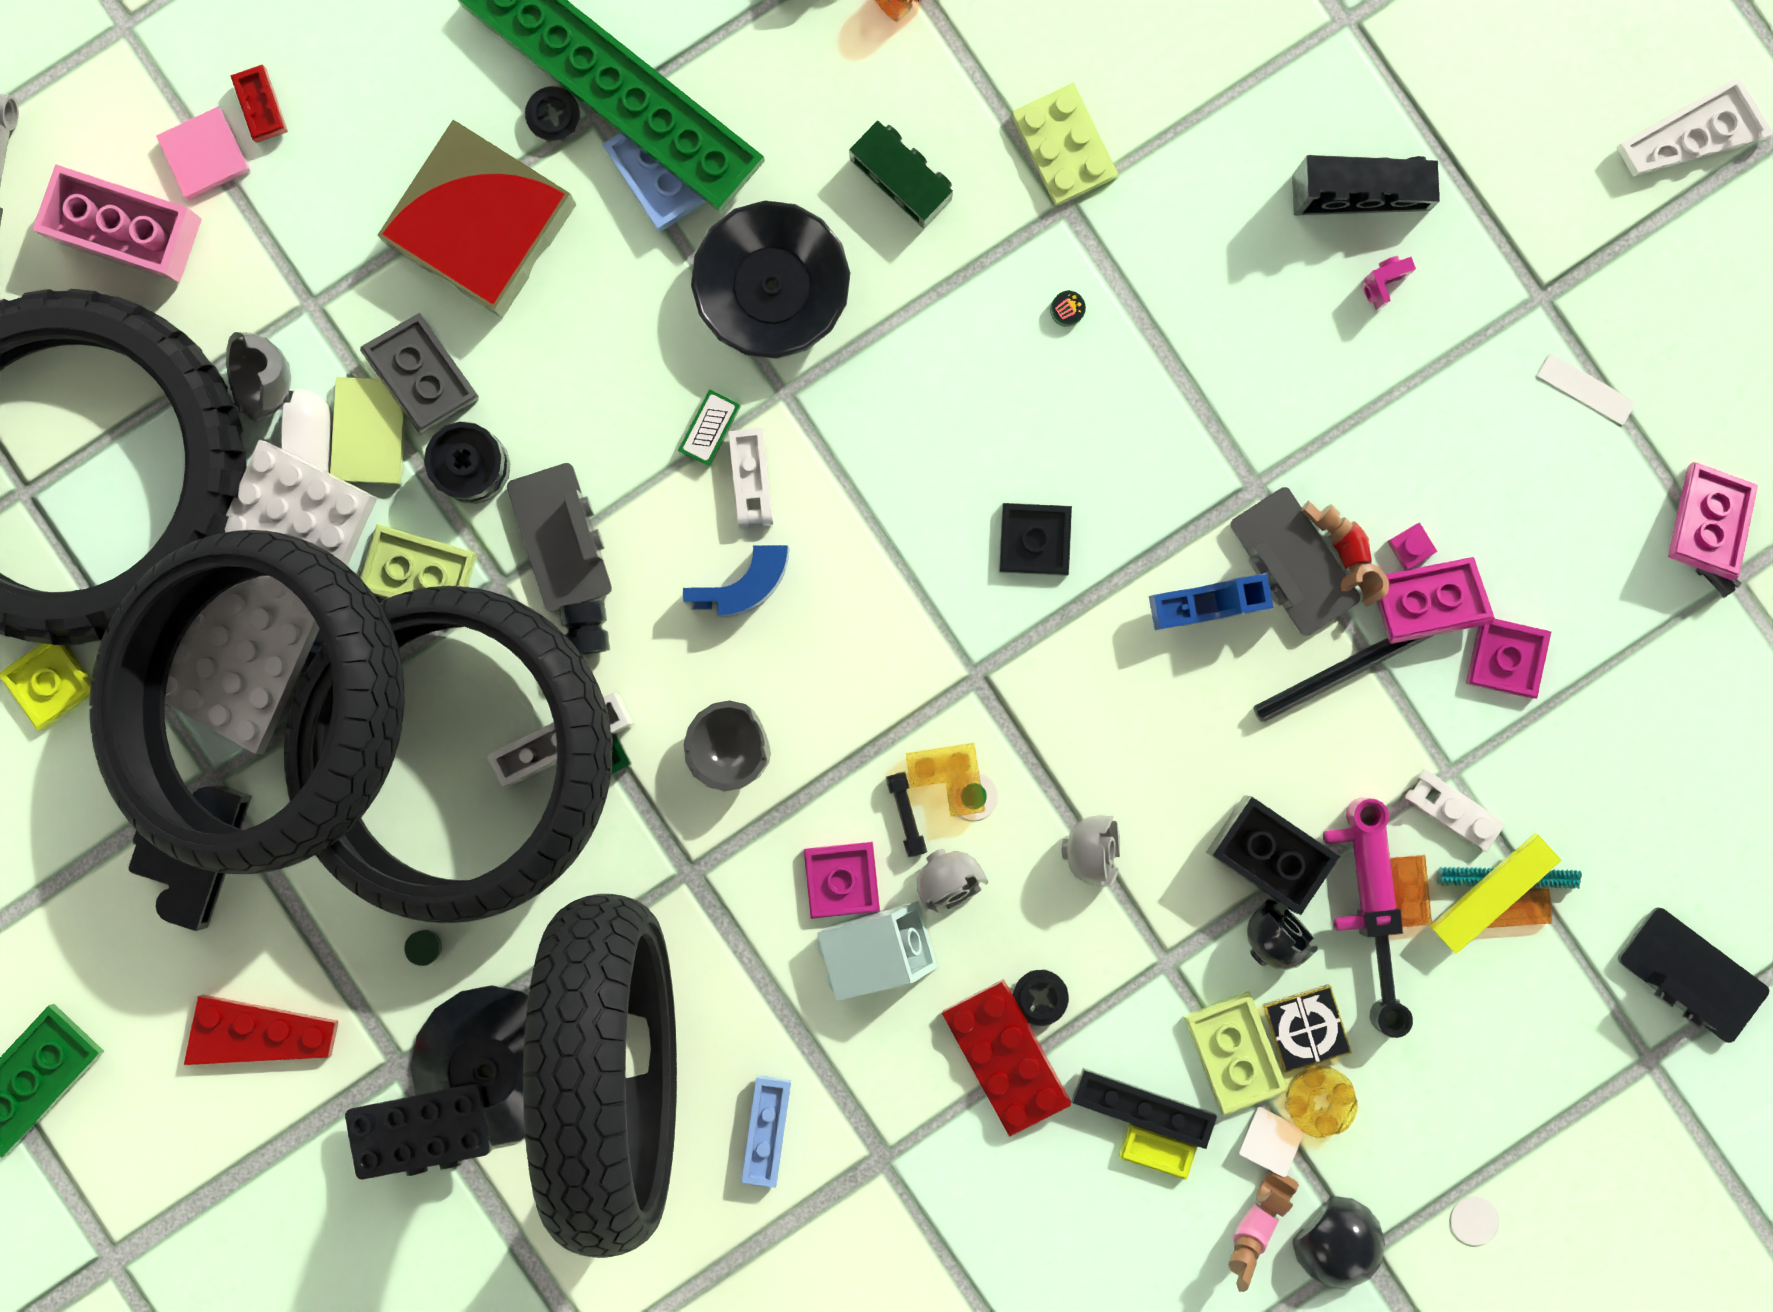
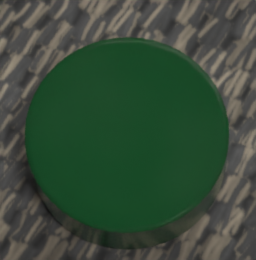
M417 931L406 940L404 946L405 955L415 965H429L439 958L442 951V942L433 931Z

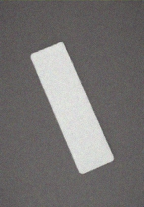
M1553 353L1549 354L1538 373V377L1621 425L1625 424L1636 404L1634 400Z

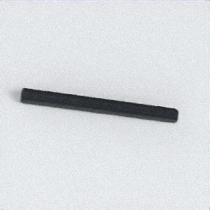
M1432 636L1390 644L1389 639L1386 638L1253 707L1255 715L1260 722H1266Z

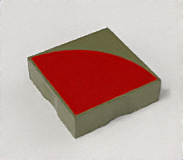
M453 119L377 236L388 247L426 271L437 274L449 281L461 293L503 319L529 279L536 260L551 245L577 204L568 191Z

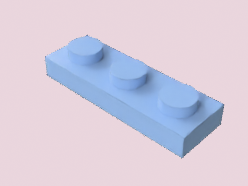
M761 1075L756 1077L741 1183L772 1188L777 1186L792 1080Z

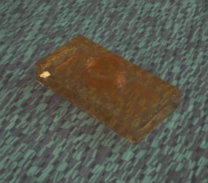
M1426 855L1390 857L1396 908H1399L1401 911L1402 927L1432 925Z

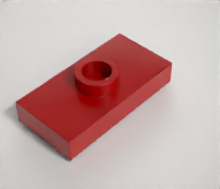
M261 64L230 75L252 140L258 143L287 133L288 129L267 68Z

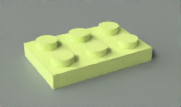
M1074 82L1012 111L1011 117L1055 207L1118 177V172Z

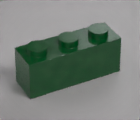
M877 120L849 149V159L921 228L925 229L952 201V183L941 172L937 171L935 174L927 167L926 158L917 149L912 148L909 150L901 142L902 137L894 127L889 124L885 127Z

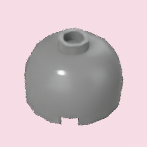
M1088 816L1077 822L1071 829L1069 839H1063L1062 858L1068 860L1069 868L1074 876L1087 884L1112 886L1115 883L1118 868H1112L1115 857H1120V834L1117 821H1113L1114 816Z
M940 849L931 853L926 858L928 863L920 870L917 877V892L927 914L939 913L936 908L937 906L946 904L947 908L951 909L978 894L982 890L979 883L987 885L989 881L977 860L968 853L960 851L946 853L945 849Z

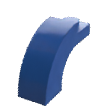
M753 545L751 565L739 581L725 587L683 588V602L691 604V610H712V604H718V616L721 618L741 615L755 609L764 603L781 583L788 565L789 546Z
M1267 573L1148 596L1155 630L1192 625L1274 608Z

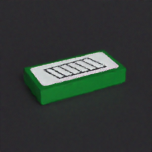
M709 389L678 451L710 467L741 405Z

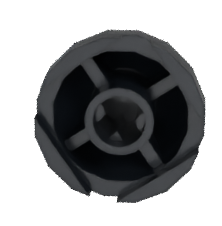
M1267 899L1255 911L1248 922L1247 938L1252 947L1250 954L1262 966L1268 964L1273 968L1283 970L1298 968L1318 950L1317 945L1311 947L1309 944L1314 938L1305 925L1292 912L1286 909L1283 915L1275 909L1279 903Z

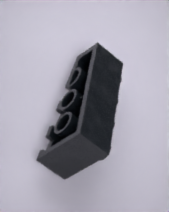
M1306 155L1292 174L1294 216L1431 211L1440 202L1438 160H1426L1424 156L1394 159L1388 157Z

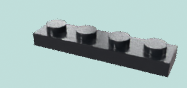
M1082 1068L1072 1098L1073 1104L1203 1149H1207L1217 1119V1115L1213 1112Z

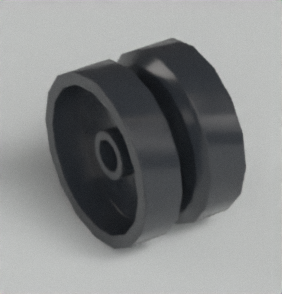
M459 421L445 425L432 436L426 447L424 459L428 478L434 486L462 503L478 504L491 500L503 490L509 479L511 462L507 449L495 435L476 423ZM467 460L471 462V465L468 468L465 467V463Z

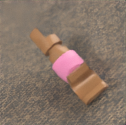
M1272 1171L1266 1174L1256 1193V1200L1261 1205L1255 1203L1240 1221L1233 1237L1235 1246L1228 1267L1234 1274L1238 1275L1236 1285L1239 1292L1247 1291L1250 1286L1257 1260L1265 1252L1268 1242L1279 1222L1276 1215L1278 1214L1283 1217L1293 1207L1290 1199L1296 1193L1299 1184L1288 1175L1282 1177Z

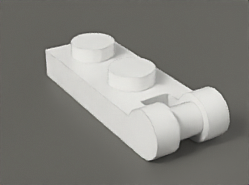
M754 428L728 431L739 529L750 528V524L763 523V526L774 525L764 429ZM760 499L761 509L748 510L747 500Z
M1423 769L1417 777L1420 781L1415 789H1410L1404 799L1480 850L1488 852L1506 822L1443 782L1435 774ZM1431 789L1438 792L1432 803L1426 799Z

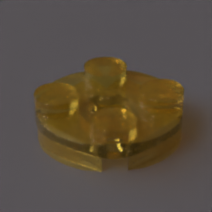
M1309 1065L1303 1071L1297 1073L1289 1083L1288 1092L1285 1095V1109L1292 1122L1305 1134L1315 1138H1326L1325 1136L1338 1135L1351 1126L1357 1115L1358 1100L1356 1099L1352 1082L1343 1073L1329 1066ZM1323 1092L1328 1093L1326 1099L1330 1102L1329 1107H1321L1319 1110H1315L1316 1103L1313 1101L1316 1095L1320 1096Z

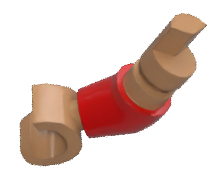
M1308 500L1303 505L1301 512L1322 531L1328 530L1327 536L1333 541L1332 546L1338 551L1345 570L1351 571L1342 579L1341 591H1349L1358 585L1362 590V602L1366 607L1385 597L1389 591V581L1381 568L1371 564L1370 543L1366 532L1356 521L1350 522L1346 517L1340 518L1341 513L1332 504L1319 511Z

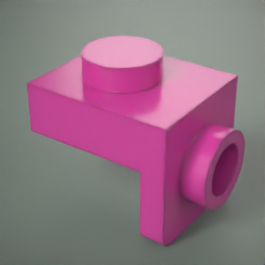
M1398 256L1388 258L1378 264L1379 268L1372 270L1364 278L1363 289L1368 302H1373L1376 310L1383 308L1391 301L1386 285L1407 278L1416 270L1412 256L1400 260Z

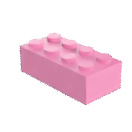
M55 164L32 230L50 241L180 283L202 218L188 207Z

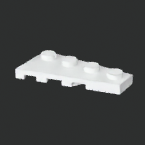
M1737 76L1616 146V149L1631 174L1637 176L1765 140L1773 136V131L1740 76Z

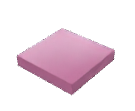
M215 107L156 135L181 191L188 200L251 171L227 119L219 107Z

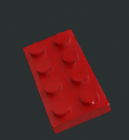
M1004 979L942 1011L941 1014L1009 1137L1071 1106L1072 1102Z

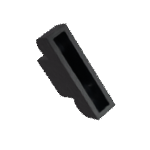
M206 786L199 788L193 793L197 801L211 814L227 824L239 829L242 828L252 795L225 786ZM136 830L133 838V844L136 846L128 866L129 872L169 886L156 899L155 907L157 914L168 923L193 931L208 928L226 874L200 869L183 863L159 850Z

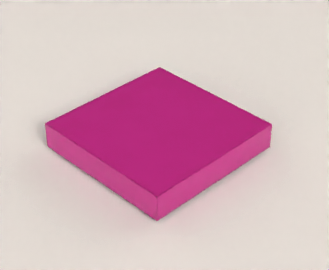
M1495 619L1492 624L1478 626L1466 684L1537 699L1552 631Z
M873 841L804 848L811 919L880 912Z

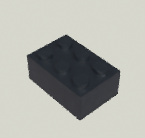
M1247 795L1243 796L1206 851L1208 855L1299 915H1302L1341 857L1254 797Z

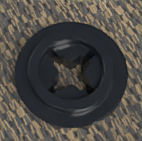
M544 87L536 91L526 104L525 119L529 129L536 137L544 139L549 143L556 140L564 141L571 133H575L576 126L579 120H581L579 105L575 97L560 87ZM548 103L554 107L556 112L562 111L558 115V126L550 119L544 120L549 115Z
M1046 969L1029 971L1018 979L1013 991V996L1027 1022L1032 1025L1046 1026L1055 1023L1063 1016L1068 1007L1069 994L1066 984L1057 974ZM1050 985L1046 996L1053 1006L1050 1007L1040 1002L1037 1006L1035 1005L1030 1009L1035 998L1029 988L1042 991Z

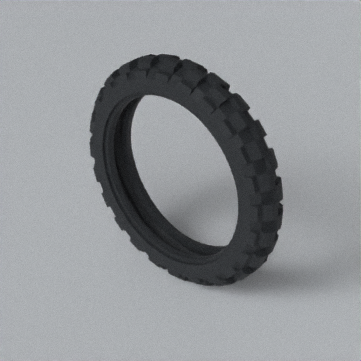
M72 288L68 291L46 289L27 292L22 297L10 301L6 299L0 300V371L34 352L66 345L94 346L123 354L141 366L166 394L177 416L185 451L183 487L174 515L153 548L125 572L99 585L67 592H47L32 589L0 573L1 635L34 643L82 645L102 640L113 614L124 597L156 563L168 554L193 541L225 532L229 518L226 514L233 498H238L239 484L247 468L246 451L243 450L241 433L243 428L237 406L233 405L228 394V386L216 366L204 355L203 350L183 331L145 307L118 296L114 297L97 291Z

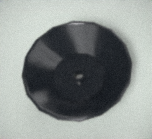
M764 200L733 209L709 228L694 255L691 289L699 316L719 341L747 356L779 359L807 351L833 330L847 305L851 272L842 242L822 218L797 204ZM775 280L779 285L775 290H768L766 288L768 281Z
M489 985L460 991L433 1010L416 1036L410 1067L416 1095L469 1084H478L482 1091L491 1144L496 1146L521 1141L525 1138L523 1059L529 996L522 991ZM482 1064H486L491 1068L489 1076H485L480 1072Z

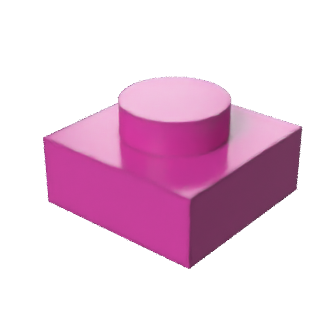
M1420 522L1387 541L1404 571L1438 552Z

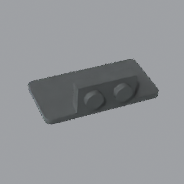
M563 463L510 480L507 483V490L546 610L556 612L560 610V606L587 602L610 594L612 584L601 550L605 549L599 529L594 530L590 517L594 516V511L589 497H583L574 467L570 463Z
M1282 487L1232 519L1230 527L1250 556L1249 563L1258 575L1267 573L1273 600L1279 606H1283L1299 632L1307 636L1358 604L1360 595L1355 587L1349 591H1341V582L1346 576L1345 572L1310 519L1301 512L1302 507L1290 489Z

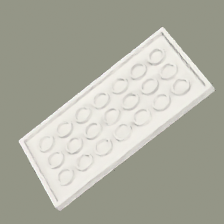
M259 440L239 484L238 498H233L226 514L229 518L225 532L263 530L291 535L323 548L348 566L377 497L266 441ZM261 576L244 581L221 593L200 612L181 640L169 672L165 703L254 754H264L319 631V627L312 614L289 588L271 576Z

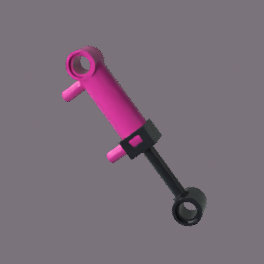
M1360 797L1354 799L1346 809V819L1351 828L1325 830L1323 832V840L1326 844L1353 842L1360 909L1357 910V915L1334 918L1333 926L1337 932L1359 929L1361 935L1375 938L1382 999L1372 1005L1369 1018L1376 1030L1391 1038H1400L1410 1032L1413 1026V1016L1411 1011L1400 1003V999H1396L1389 935L1403 934L1401 911L1399 908H1396L1386 827L1389 821V812L1383 802L1377 799ZM1370 806L1373 809L1374 818L1372 822L1365 825L1361 821L1360 813L1364 807ZM1393 1009L1396 1010L1398 1014L1396 1023L1392 1026H1386L1384 1022L1386 1013Z

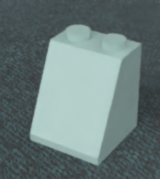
M919 901L832 925L817 933L819 939L818 949L821 956L825 959L828 970V984L831 990L834 991L836 1001L908 985L938 968Z

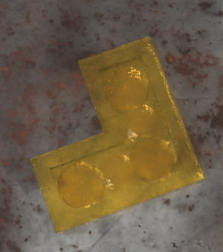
M975 743L905 753L910 787L945 783L950 817L985 812Z

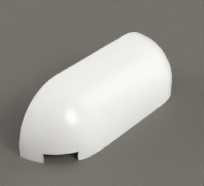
M290 389L291 403H284L282 410V450L330 474L333 414L331 408L320 395L312 391Z

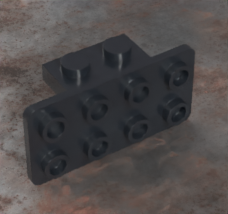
M1656 907L1651 911L1618 956V961L1622 966L1656 990L1653 995L1669 1007L1676 1005L1684 1011L1682 1017L1699 1029L1704 1026L1727 1043L1735 1041L1770 992L1767 985L1667 910Z
M469 1084L354 1107L345 1113L355 1174L360 1180L405 1171L407 1176H413L427 1172L428 1167L439 1165L440 1170L453 1168L461 1165V1160L486 1156L492 1151L482 1091L478 1084Z

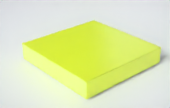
M40 643L0 672L1 680L37 730H44L89 698L91 682H93L68 645Z

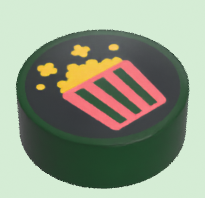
M1071 290L1062 291L1057 294L1050 306L1052 319L1064 327L1076 325L1083 318L1086 311L1083 297Z

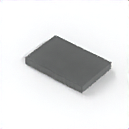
M420 313L360 347V352L419 435L479 399L478 394Z

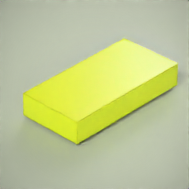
M1129 1123L1119 1157L1187 1180L1197 1146Z

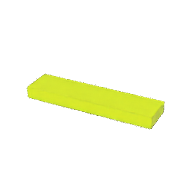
M1534 833L1429 927L1453 953L1457 954L1562 860L1540 835Z

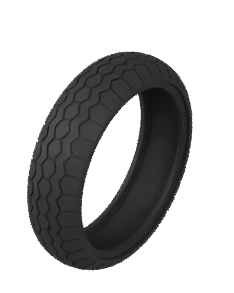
M238 530L218 533L193 541L168 554L156 563L131 588L113 614L98 649L100 654L96 656L92 673L94 682H91L89 706H92L89 709L90 730L93 734L91 737L95 757L98 761L97 764L108 791L128 822L147 841L169 856L200 869L225 874H257L286 868L319 854L346 834L365 814L377 797L389 774L399 745L405 704L404 675L397 641L384 610L362 579L340 559L311 542L283 533L263 530ZM271 576L289 588L304 603L322 633L331 662L334 697L333 710L323 752L306 784L274 816L256 826L243 830L227 824L211 814L197 801L183 782L175 766L167 739L165 696L169 672L176 651L188 628L200 612L216 597L231 587L253 578Z
M462 586L421 588L389 597L379 603L391 624L398 648L418 637L435 631L466 627L496 640L522 661L542 689L554 721L557 738V767L553 790L540 822L520 849L495 869L471 880L444 879L428 875L406 865L390 854L375 839L362 818L346 834L317 854L316 857L348 890L371 905L398 916L425 922L458 923L476 921L502 914L531 900L552 885L574 863L598 824L607 799L612 772V735L603 695L590 667L575 645L548 619L519 601L488 590ZM326 644L320 649L306 670L289 711L284 739V771L290 801L299 793L314 771L329 733L334 697L331 662Z
M594 894L574 900L560 909L547 925L537 950L530 983L525 1025L523 1108L529 1176L536 1208L543 1226L554 1241L568 1251L587 1257L608 1258L631 1252L644 1244L656 1231L662 1219L669 1190L674 1152L677 1105V1041L670 963L659 921L648 907L633 898L617 894ZM628 1014L646 1018L651 1049L648 1072L626 1078L625 1074Z

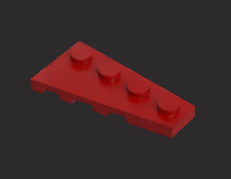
M202 994L197 997L184 1065L328 1058L333 1052L339 1021Z

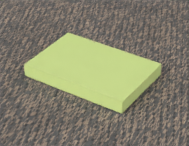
M336 377L330 474L345 482L402 485L406 415L380 379Z
M376 524L360 578L373 595L385 599L421 588L437 586L469 587L478 553Z
M1249 991L1184 1015L1222 1116L1288 1092Z

